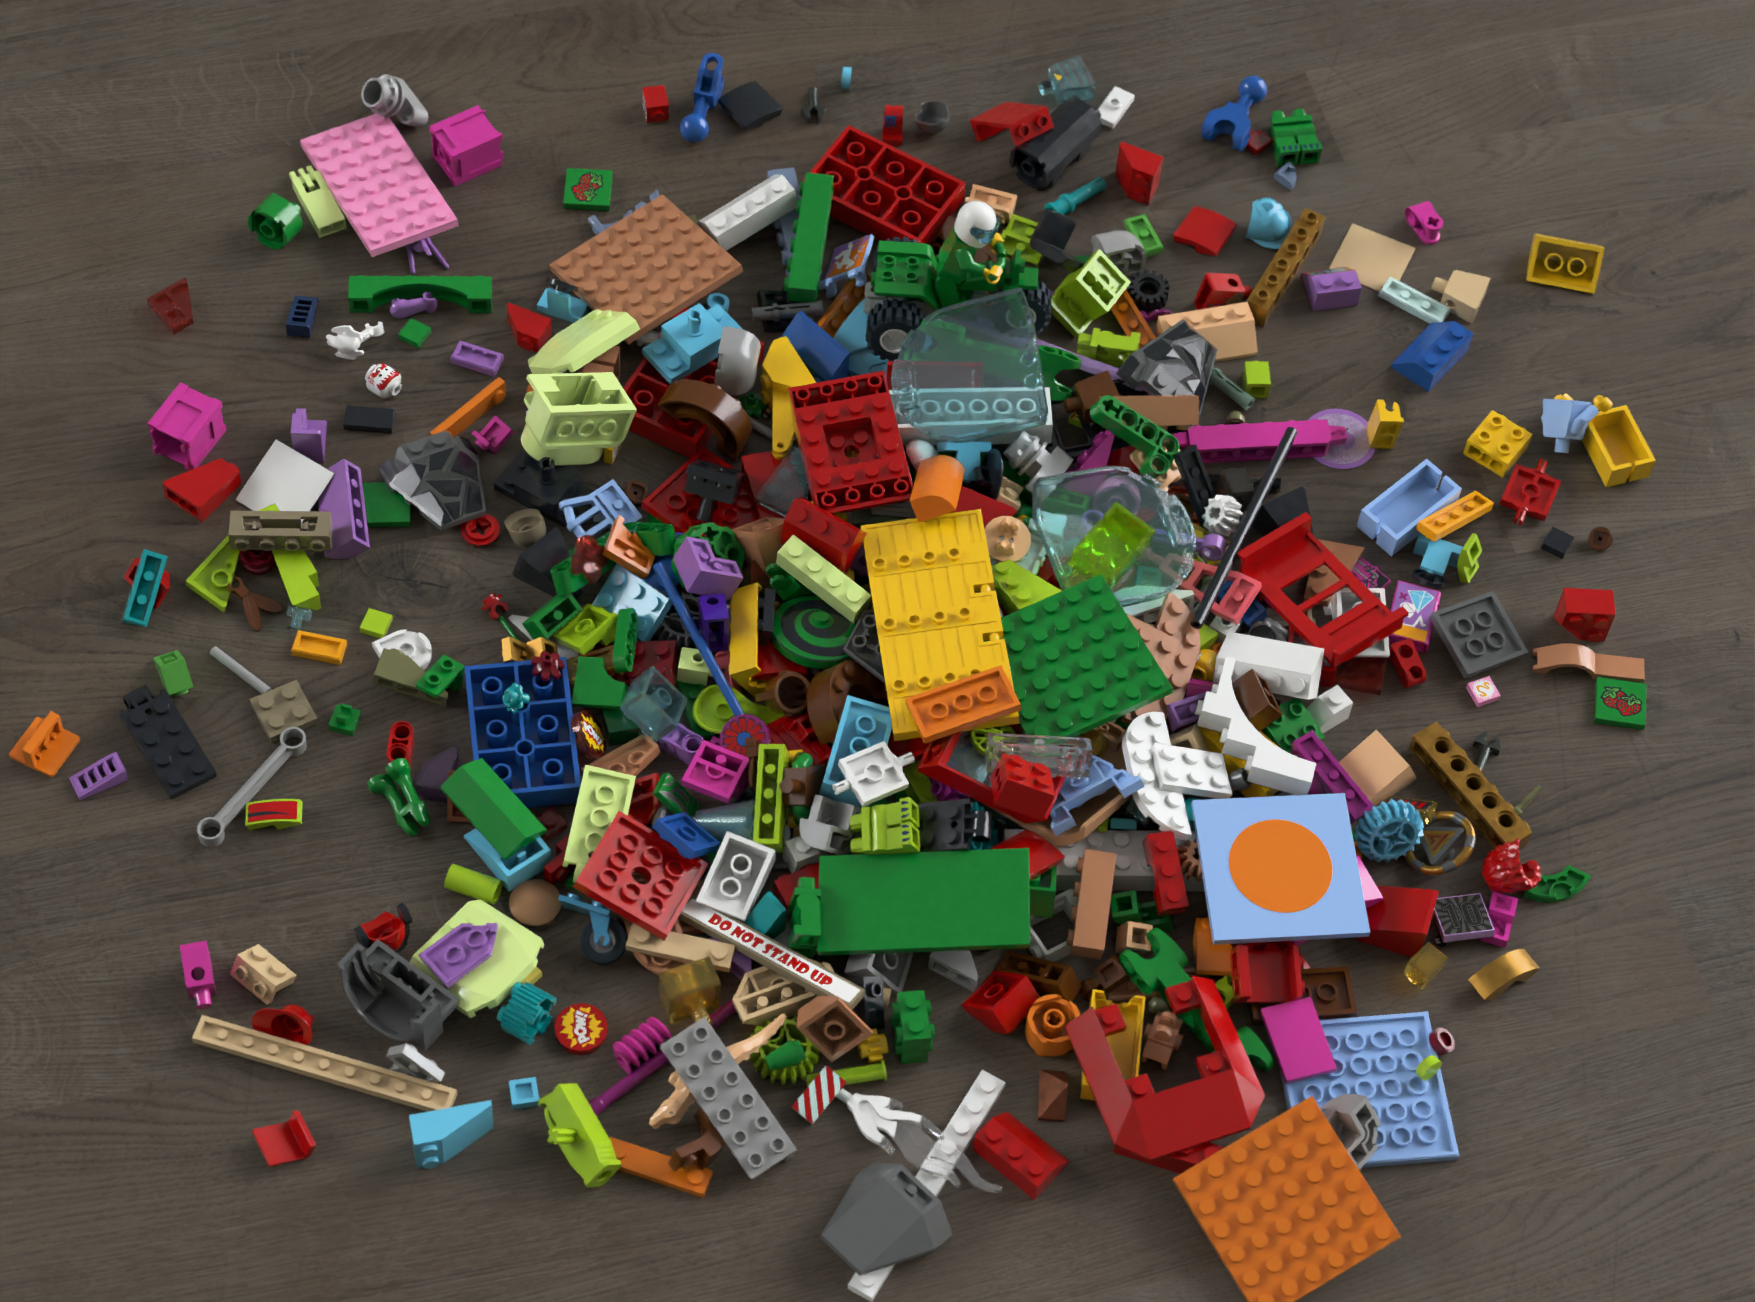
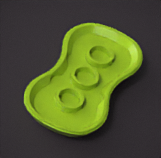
M717 684L703 689L693 705L692 715L695 722L710 733L720 734L724 725L731 718L735 717ZM731 687L744 713L761 719L765 725L784 716L783 714L773 712L767 706L750 701L738 690Z

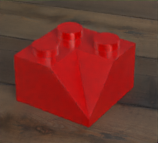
M1564 588L1554 612V619L1579 640L1605 642L1616 615L1613 590Z

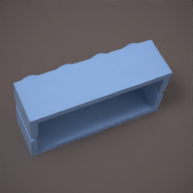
M1426 459L1365 506L1360 512L1357 527L1372 540L1376 537V544L1392 557L1419 535L1420 532L1416 530V527L1420 520L1457 501L1462 488L1446 475L1442 479L1439 491H1437L1442 471Z

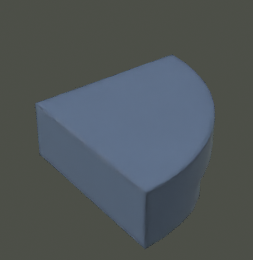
M1288 161L1275 173L1274 179L1289 190L1295 187L1297 175L1294 165Z

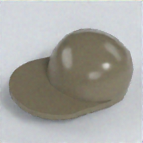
M523 509L512 513L504 520L505 527L512 541L518 546H532L546 535L544 518L537 509Z

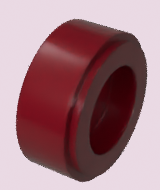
M1439 1027L1429 1034L1430 1045L1437 1054L1446 1055L1453 1051L1455 1043L1448 1030Z

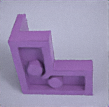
M296 408V414H292L291 423L293 450L314 462L324 463L327 422L325 420H307L306 409Z
M686 536L673 558L684 586L689 593L700 595L722 593L725 599H730L743 580L736 561L716 558L708 540Z

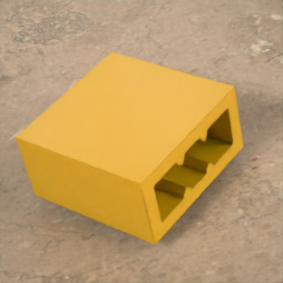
M1492 410L1468 438L1463 454L1504 478L1527 450L1533 434Z

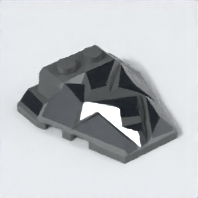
M1182 319L1154 340H1151L1142 348L1130 354L1116 374L1133 389L1143 384L1154 395L1199 396L1200 417L1218 349Z
M442 431L401 445L396 451V456L388 459L379 469V474L388 489L393 493H400L404 497V502L409 506L414 504L420 509V514L441 531L486 515L479 457L467 438L459 435L452 437L448 431Z

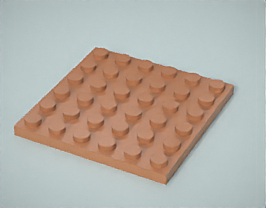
M663 194L549 264L551 272L562 282L579 287L578 292H573L593 311L600 309V311L627 312L637 321L640 330L624 340L627 344L632 343L743 272L742 265Z

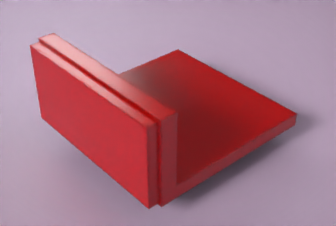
M297 1110L292 1112L287 1122L252 1130L269 1167L306 1159L311 1156L316 1147V1143L300 1111Z

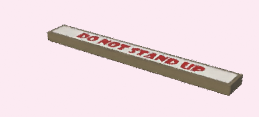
M693 895L689 897L678 919L720 942L735 945V950L819 996H838L851 1010L865 996V989L737 919L697 903V898Z

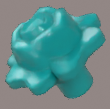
M512 683L511 687L507 688L502 696V701L509 712L512 711L513 714H517L523 708V704H528L530 700L529 695L523 694L522 686L517 683Z

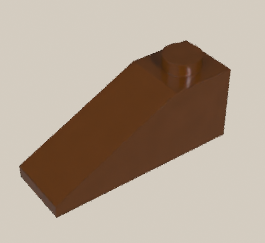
M1007 951L995 971L1026 975L1040 997L1054 994L1062 996V999L1068 1002H1072L1082 987L1072 966L1017 952Z

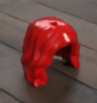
M1520 839L1498 845L1495 849L1488 852L1483 860V878L1491 891L1514 894L1518 891H1529L1541 881V873L1539 872L1541 867L1537 861L1529 860L1525 864H1521L1519 859L1520 851L1518 849Z

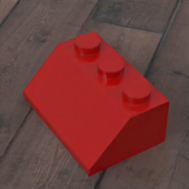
M794 498L784 518L780 543L785 544L792 535H795L846 575L867 533L803 498Z
M1008 1111L991 1118L974 1137L972 1150L1033 1200L1069 1164V1160Z

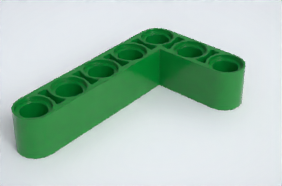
M627 522L623 524L631 534L636 533L640 537L643 545L648 547L653 555L665 556L674 553L673 544L676 540V534L672 524ZM610 532L551 568L550 572L558 595L573 593L616 566V562L602 555Z

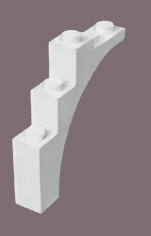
M1226 656L1223 666L1218 665L1214 679L1219 680L1218 684L1213 683L1211 692L1206 691L1204 701H1198L1195 715H1199L1197 726L1222 732L1219 741L1224 743L1222 753L1247 760L1244 770L1249 771L1248 782L1294 795H1307L1312 783L1316 763L1282 750L1254 728L1242 712L1233 691L1231 676L1236 659Z

